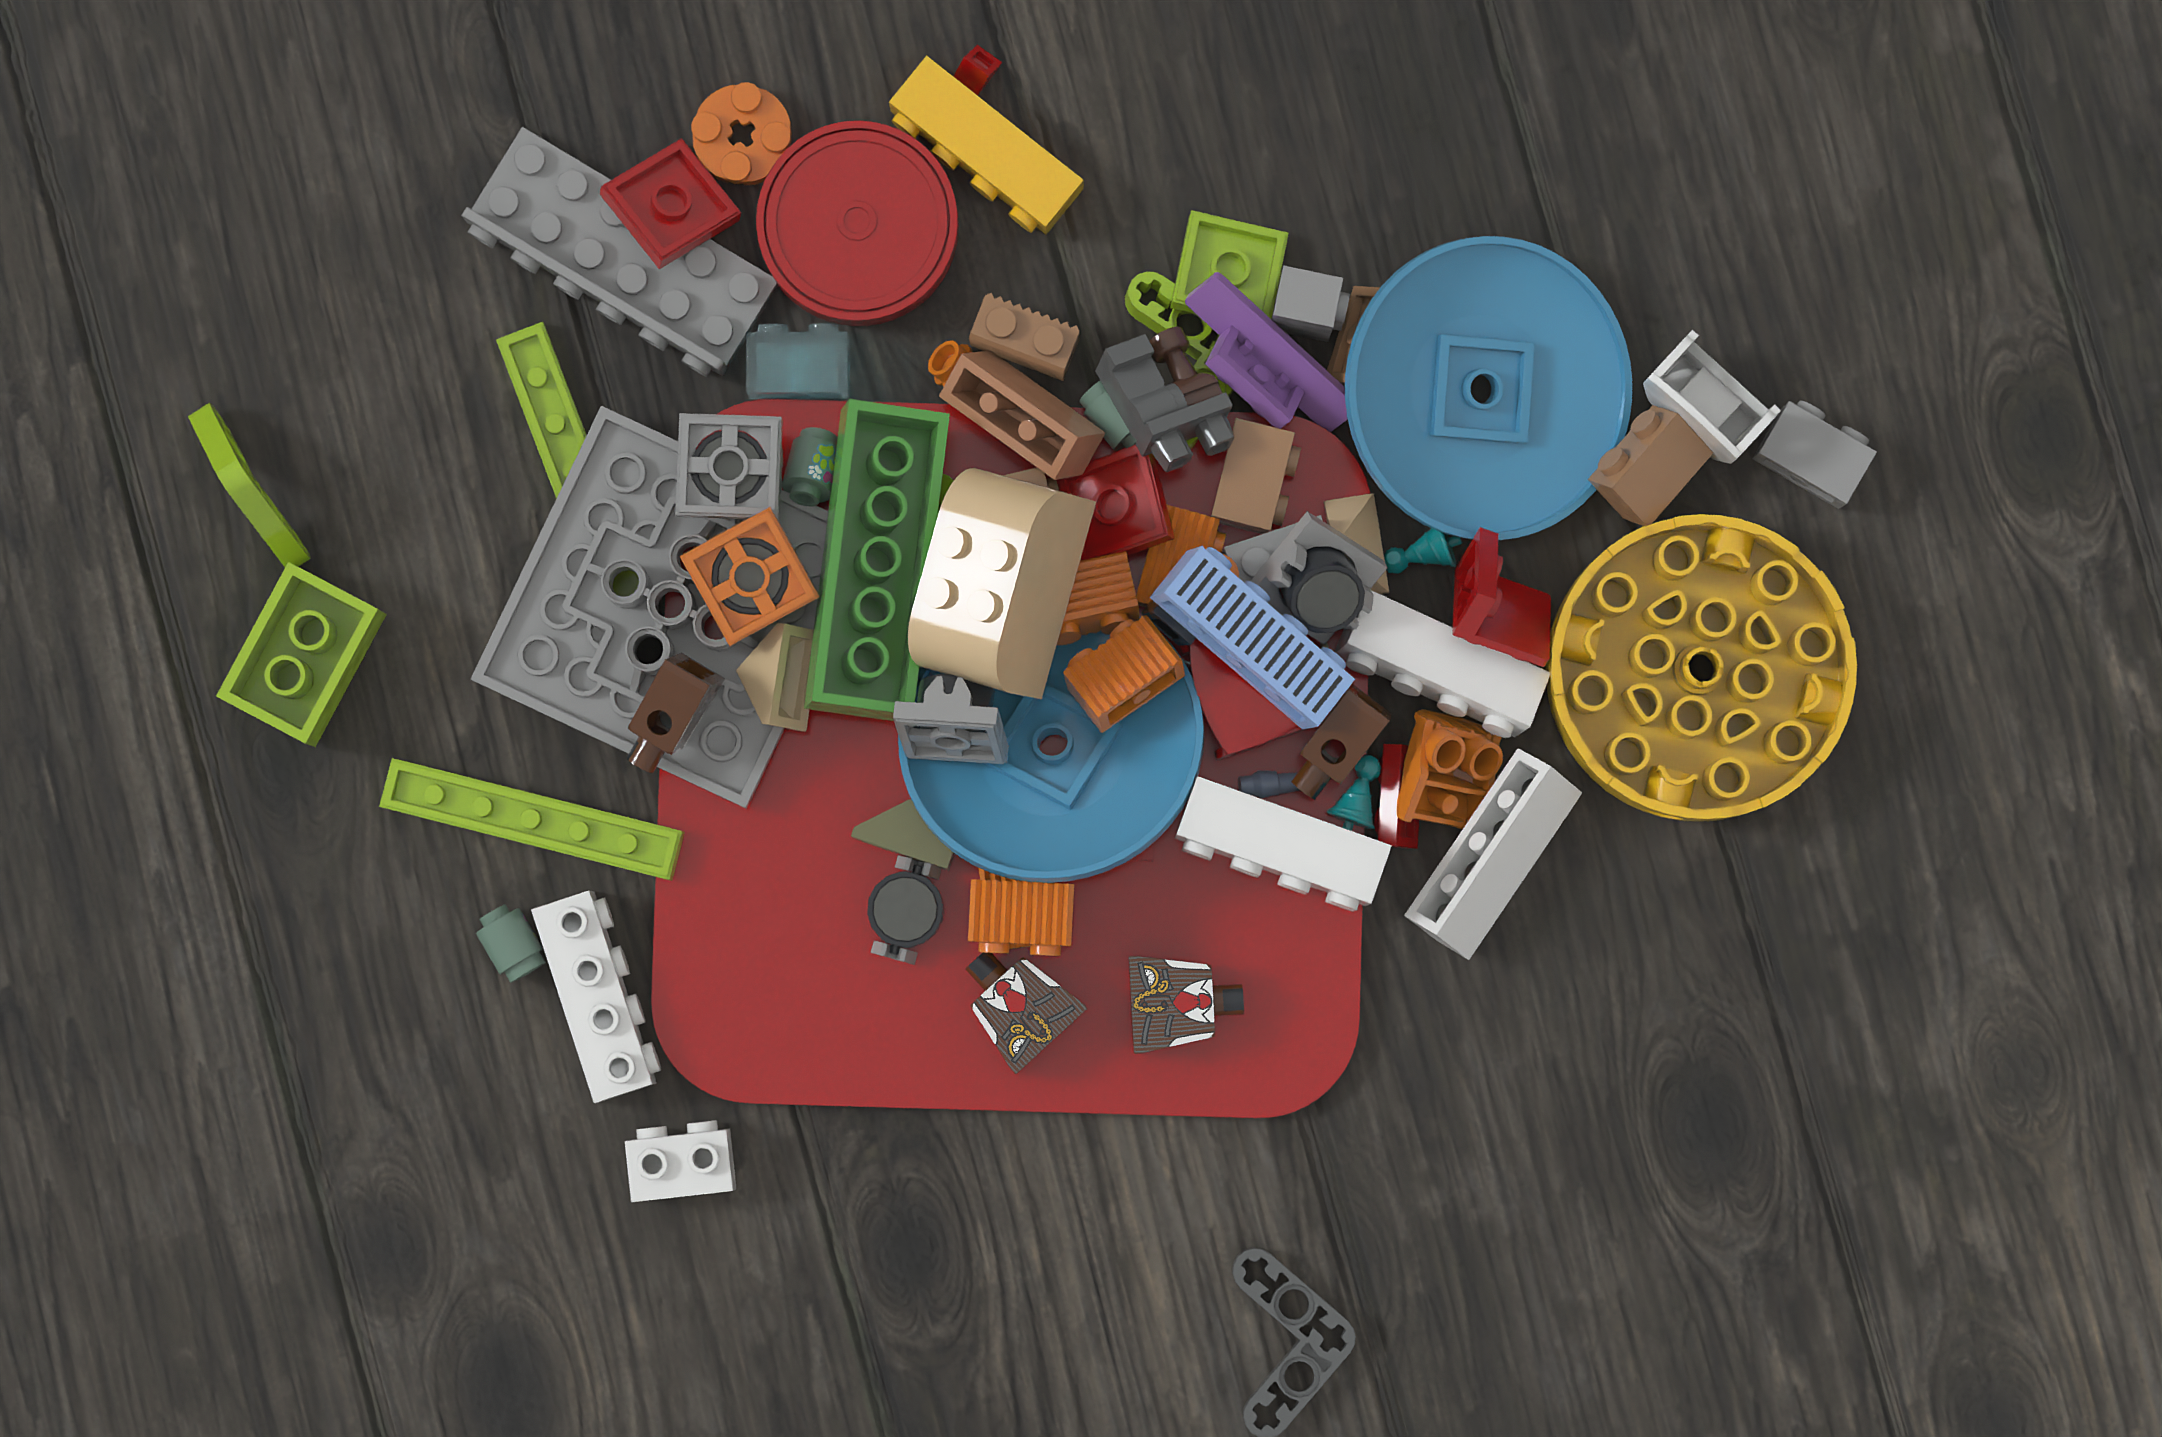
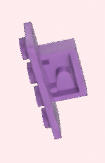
M1215 272L1188 294L1185 304L1219 334L1205 364L1215 373L1219 380L1228 384L1250 404L1259 416L1264 417L1275 428L1281 429L1292 420L1298 407L1317 425L1329 432H1332L1348 419L1345 387L1225 276Z

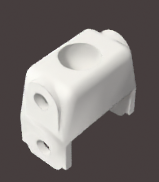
M1692 330L1643 383L1645 393L1652 405L1678 413L1713 452L1710 458L1731 464L1747 449L1781 410L1775 404L1770 409L1766 408L1694 342L1699 335Z

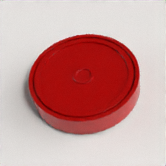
M844 121L826 125L809 132L789 146L774 163L760 191L756 214V229L761 253L770 274L780 289L789 299L806 312L817 318L840 325L870 326L882 324L904 316L917 308L933 294L945 278L953 261L958 242L959 225L955 196L950 181L938 160L912 136L894 127L870 121Z

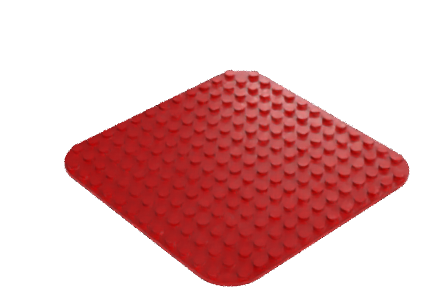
M758 399L731 406L716 415L782 417L783 467L781 476L783 481L793 440L800 436V432L803 429L810 427L828 430L838 437L840 413L847 401ZM875 402L950 414L943 474L950 476L953 480L969 468H977L999 475L1037 468L950 404ZM1071 407L1073 410H1075L1080 415L1085 417L1083 415L1085 412V408ZM1229 412L1227 416L1232 431L1236 418L1274 427L1257 413ZM1293 416L1292 420L1281 428L1295 432L1292 446L1300 447L1301 451L1294 477L1284 475L1280 494L1289 496L1282 526L1272 524L1271 531L1298 523L1307 511L1314 516L1321 515L1323 522L1327 524L1324 501L1370 494L1366 477L1356 458L1345 444L1331 432L1314 422ZM1102 438L1090 461L1117 451H1114L1105 439ZM1198 440L1191 449L1193 453L1191 460L1183 467L1170 472H1165L1156 459L1166 504L1211 517L1228 449L1210 456L1205 453ZM1045 473L1046 479H1047V478H1051L1050 476H1048V475ZM830 499L816 506L828 511ZM1219 524L1217 529L1219 532L1226 533L1223 549L1226 546L1262 535ZM692 546V547L687 548L686 550H684V552H683L682 554L688 552L689 550H691V549H693V548H695V547H697V546ZM1149 548L1127 556L1135 593L1138 590ZM680 558V564L682 569L687 571L684 563ZM668 592L665 594V617L675 618L684 610L685 599L681 593ZM1138 605V607H1139V615H1140V618H1141V616H1143V615L1141 614V612H1142L1146 607H1143V606H1139V605ZM711 615L704 625L706 636L714 640L724 638L714 617ZM1344 628L1335 631L1327 641L1329 649L1334 652ZM1160 631V633L1173 645L1175 650L1181 656L1179 646L1175 644L1169 637H1167L1162 631ZM1307 634L1306 637L1320 648V642ZM1190 654L1181 656L1192 676ZM1346 666L1344 670L1355 679L1352 684L1368 695V675L1355 672ZM809 709L806 732L784 729L747 809L659 768L657 825L680 830L685 833L672 881L658 877L655 879L652 1017L658 1040L670 1062L689 1082L710 1095L733 1102L752 1104L1270 1118L1295 1112L1320 1098L1339 1079L1351 1059L1358 1037L1360 1020L1362 905L1359 904L1357 911L1354 910L1352 912L1325 902L1328 893L1310 887L1309 893L1304 895L1277 885L1280 876L1262 870L1257 878L1231 869L1229 867L1232 859L1213 853L1212 859L1209 861L1181 851L1184 842L1175 839L1187 802L1174 822L1155 841L1153 861L1129 860L1109 871L1088 878L1067 882H1053L1074 884L1071 946H1061L1060 956L1030 955V947L1010 949L1009 954L992 953L1007 970L1024 957L1082 1002L1087 1008L1049 1045L1015 1074L970 1006L985 992L965 970L968 965L983 953L978 952L979 942L968 941L971 879L980 880L978 867L954 854L949 871L941 869L939 880L925 876L939 890L944 904L943 921L937 933L926 943L912 948L901 947L918 953L915 965L871 953L874 941L891 944L883 941L872 929L867 915L868 899L874 887L886 876L906 870L895 868L897 857L900 854L855 840L851 837L855 826L911 799L902 775L899 759L898 732L894 721ZM1202 711L1204 746L1198 777L1239 791L1238 777L1252 775L1258 770L1276 771L1277 774L1298 773L1307 761L1300 752L1320 725L1273 740L1263 746L1216 760L1214 751L1222 747L1211 731ZM1050 735L1041 742L1039 750L1045 755H1058L1065 750L1067 740L1059 735ZM1331 739L1325 747L1326 752L1335 758H1339L1346 749L1344 744L1336 739ZM1353 768L1341 784L1331 779L1316 800L1310 798L1301 790L1260 799L1342 828L1344 821L1328 815L1327 810L1335 805L1342 794L1359 777H1357V773ZM1354 825L1352 832L1364 835V828ZM1141 956L1211 965L1212 986L1243 985L1244 1015L1214 1016L1215 1037L1134 1054L1128 957Z

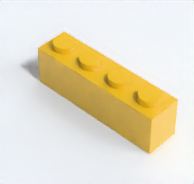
M927 55L889 101L890 110L895 115L891 121L898 129L914 139L920 134L934 146L930 152L937 160L952 171L959 165L973 177L969 183L976 191L991 202L998 196L1013 208L1008 213L1009 216L1030 233L1037 227L1047 235L1084 189V180Z

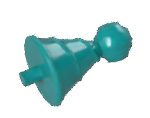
M1431 528L1414 544H1411L1406 551L1403 548L1391 547L1383 554L1385 564L1388 567L1386 570L1388 573H1400L1408 567L1410 562L1456 567V559L1452 547L1462 544V540L1455 536L1449 537L1448 534Z
M1364 755L1354 768L1359 778L1354 780L1352 786L1342 794L1335 805L1327 810L1328 815L1344 821L1342 828L1352 831L1354 825L1367 829L1375 828L1372 819V795L1370 793L1369 781L1372 782L1379 777L1382 767L1377 758L1371 755Z

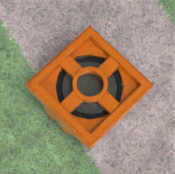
M771 506L735 524L680 556L729 646L820 597Z

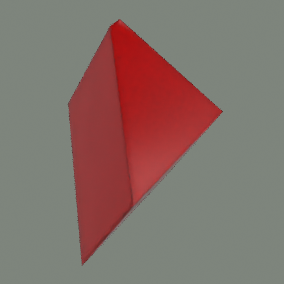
M977 44L963 58L953 77L978 96L1002 62Z

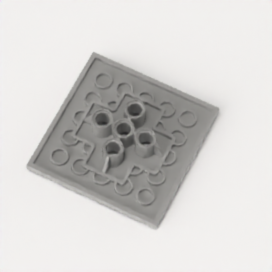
M601 406L471 680L629 754L639 737L628 729L632 718L665 659L679 653H684L724 677L725 680L683 749L672 755L665 752L657 767L747 809L785 728L761 723L736 669L777 623L814 630L817 599L729 646L725 637L718 640L708 638L704 631V625L712 614L689 572L682 569L680 556L687 548L699 546L745 519L677 517L675 509L678 441ZM781 490L779 522L814 586L819 591L828 511L818 506L799 505L790 499V493ZM627 570L637 573L639 578L637 590L630 596L622 597L616 595L613 591V581L617 574ZM668 592L681 593L685 599L684 610L675 618L663 617L659 612V601ZM646 638H658L663 644L661 658L653 664L641 663L637 658L638 645ZM662 711L660 714L661 722L665 727L671 728L672 721L670 716Z

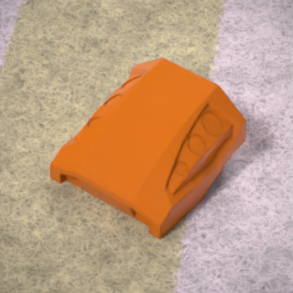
M1424 709L1419 710L1414 715L1416 724L1404 761L1401 790L1396 804V816L1407 822L1417 819L1463 829L1496 781L1495 774L1500 769L1503 761V753L1499 747L1501 737L1487 732L1482 725L1461 717Z

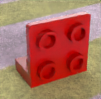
M1480 527L1455 568L1452 635L1462 638L1469 643L1482 645L1510 655L1517 660L1527 661L1544 667L1550 659L1551 596L1548 593L1500 577L1503 557L1498 555V533Z

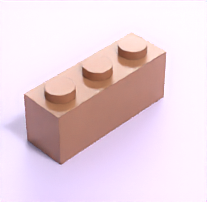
M991 350L961 354L939 395L944 401L1054 480L1083 475L1106 433Z

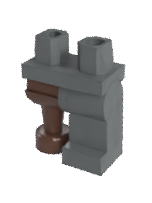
M1179 326L1166 329L1150 340L1144 334L1106 348L1095 370L1125 425L1137 440L1136 446L1141 456L1144 457L1153 453L1165 472L1181 468L1191 460L1193 453L1186 440L1198 437L1205 453L1210 456L1227 450L1234 440V435L1227 419L1233 404L1226 392L1222 394L1218 380L1213 375L1197 373L1185 355L1189 348V340L1182 327ZM1154 361L1156 363H1166L1173 379L1172 383L1164 385L1165 382Z

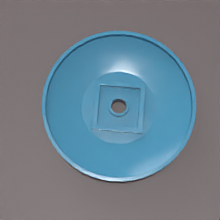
M1499 236L1465 238L1444 243L1423 252L1398 269L1380 287L1360 318L1352 338L1345 373V403L1348 423L1358 454L1377 486L1396 506L1418 522L1439 532L1466 539H1473L1480 527L1498 533V540L1530 535L1556 524L1586 502L1597 490L1588 481V478L1598 468L1601 457L1612 448H1615L1626 435L1632 406V372L1626 341L1618 320L1599 289L1584 273L1557 253L1521 239ZM1478 375L1485 376L1491 384L1490 397L1482 404L1478 403L1471 394V383Z
M1100 630L1097 633L1082 635L1078 641L1072 644L1057 645L1042 699L1011 694L993 688L995 691L993 707H997L1009 745L1007 763L1004 764L908 758L905 755L898 735L902 775L918 814L932 833L956 855L987 872L1009 879L1041 883L1067 882L1109 871L1129 861L1154 843L1174 822L1186 804L1199 774L1204 746L1203 714L1193 678L1185 662L1183 661L1185 672L1183 678L1101 733L1073 695L1070 694L1063 672L1068 667L1069 661L1077 653L1086 648L1096 650L1100 644L1106 643L1110 635L1103 634ZM924 667L919 668L915 703H917L919 682L925 677L944 673ZM1050 735H1059L1067 740L1065 750L1055 756L1045 755L1039 750L1041 742Z

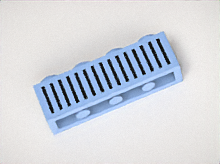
M1203 546L1187 550L1150 598L1302 730L1318 727L1355 680L1344 670L1347 666L1345 661L1327 647L1320 649L1306 637L1308 630L1299 620L1289 614L1282 616L1268 604L1270 597L1261 587L1249 580L1243 582L1229 569L1232 567V564L1222 553L1212 547L1205 549Z

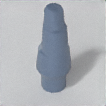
M1258 770L1249 776H1239L1238 789L1240 792L1254 795L1258 798L1299 791L1291 782L1297 773L1277 774L1276 771Z

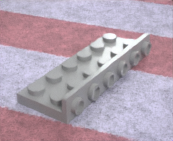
M522 127L472 209L466 207L461 215L471 225L467 233L490 248H494L498 241L513 250L514 252L510 259L534 274L537 273L540 267L557 277L553 285L571 297L579 300L582 293L596 300L599 302L596 311L611 321L622 325L624 320L627 319L641 327L642 330L638 336L656 348L665 351L669 344L685 354L681 362L701 375L707 377L712 370L723 377L777 289L778 285L774 278L711 239L663 268L658 269L600 196L601 186L611 179Z

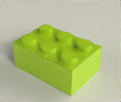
M288 562L216 697L297 740L316 747L387 614Z

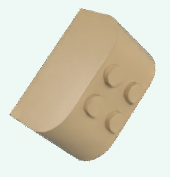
M969 468L959 474L950 485L942 501L910 616L908 647L913 661L920 667L955 675L1007 693L1042 699L1096 501L977 468Z

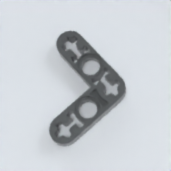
M1252 1247L1244 1249L1235 1258L1232 1267L1234 1281L1240 1289L1299 1339L1248 1398L1243 1409L1245 1425L1252 1434L1257 1437H1277L1288 1427L1351 1353L1355 1345L1356 1336L1353 1327L1346 1318L1272 1254L1262 1248ZM1261 1257L1265 1259L1268 1263L1265 1265L1264 1271L1275 1282L1279 1273H1283L1288 1278L1287 1281L1274 1290L1269 1302H1266L1261 1297V1294L1269 1290L1263 1283L1254 1279L1248 1284L1243 1280L1246 1270L1242 1264L1246 1259L1249 1258L1253 1262L1258 1261ZM1291 1289L1302 1291L1308 1299V1309L1305 1314L1295 1319L1284 1316L1279 1308V1299L1282 1294ZM1318 1306L1327 1311L1326 1314L1318 1319L1328 1328L1333 1329L1338 1324L1343 1326L1344 1330L1341 1333V1338L1345 1344L1342 1348L1338 1349L1335 1346H1330L1327 1350H1324L1320 1347L1324 1338L1316 1329L1311 1326L1308 1335L1303 1334L1299 1330L1300 1327L1312 1320ZM1297 1361L1310 1365L1314 1373L1311 1385L1301 1391L1288 1387L1284 1379L1287 1367ZM1274 1382H1277L1282 1392L1288 1397L1297 1400V1402L1289 1409L1283 1400L1275 1410V1415L1279 1420L1278 1423L1273 1427L1265 1423L1259 1428L1254 1424L1257 1414L1253 1408L1258 1403L1266 1407L1275 1399L1277 1395L1274 1392L1268 1391V1388Z

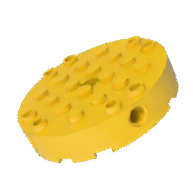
M1698 514L1678 516L1643 526L1609 546L1585 568L1565 595L1555 616L1550 632V659L1546 664V671L1550 672L1547 682V694L1557 729L1577 763L1597 784L1622 802L1643 812L1679 821L1701 822L1736 817L1766 807L1797 789L1816 771L1821 763L1830 755L1847 723L1856 688L1857 659L1855 641L1851 636L1850 627L1843 610L1844 605L1824 572L1819 571L1799 551L1795 544L1758 524L1722 515ZM1696 654L1704 655L1712 662L1714 672L1709 681L1699 682L1691 675L1688 663L1692 656Z

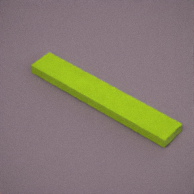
M543 322L498 338L496 341L557 499L587 434L546 326ZM627 570L617 574L613 581V591L615 594L622 597L633 594L639 585L637 573Z
M392 758L379 807L670 881H672L685 833L680 830Z

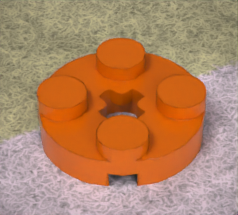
M749 82L729 85L712 93L701 104L691 124L693 147L698 159L713 177L726 183L756 185L764 182L774 163L792 143L791 122L782 103L769 91L758 88L755 84ZM740 123L742 126L751 124L755 127V130L750 134L753 140L750 146L745 147L741 142L732 145L728 139L734 134L732 127L735 124Z

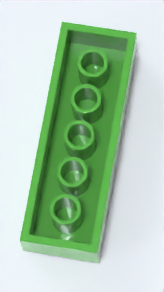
M849 399L841 409L818 591L820 597L817 599L804 709L894 721L895 701L915 702L919 666L913 661L909 652L908 627L938 516L950 416L948 413Z

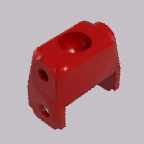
M1195 639L1191 645L1179 646L1181 656L1190 654L1193 681L1200 699L1202 711L1211 731L1222 747L1214 751L1216 760L1227 758L1263 746L1273 740L1303 731L1201 641Z

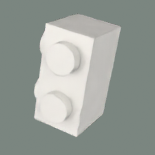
M717 1120L688 1123L687 1134L668 1136L667 1126L636 1129L637 1139L625 1141L631 1202L736 1190L730 1129L718 1130Z

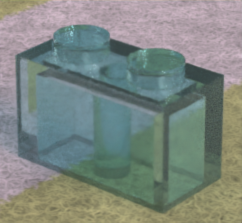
M830 323L808 325V332H788V325L761 324L758 325V332H746V393L749 398H850V338L848 332H838V325Z

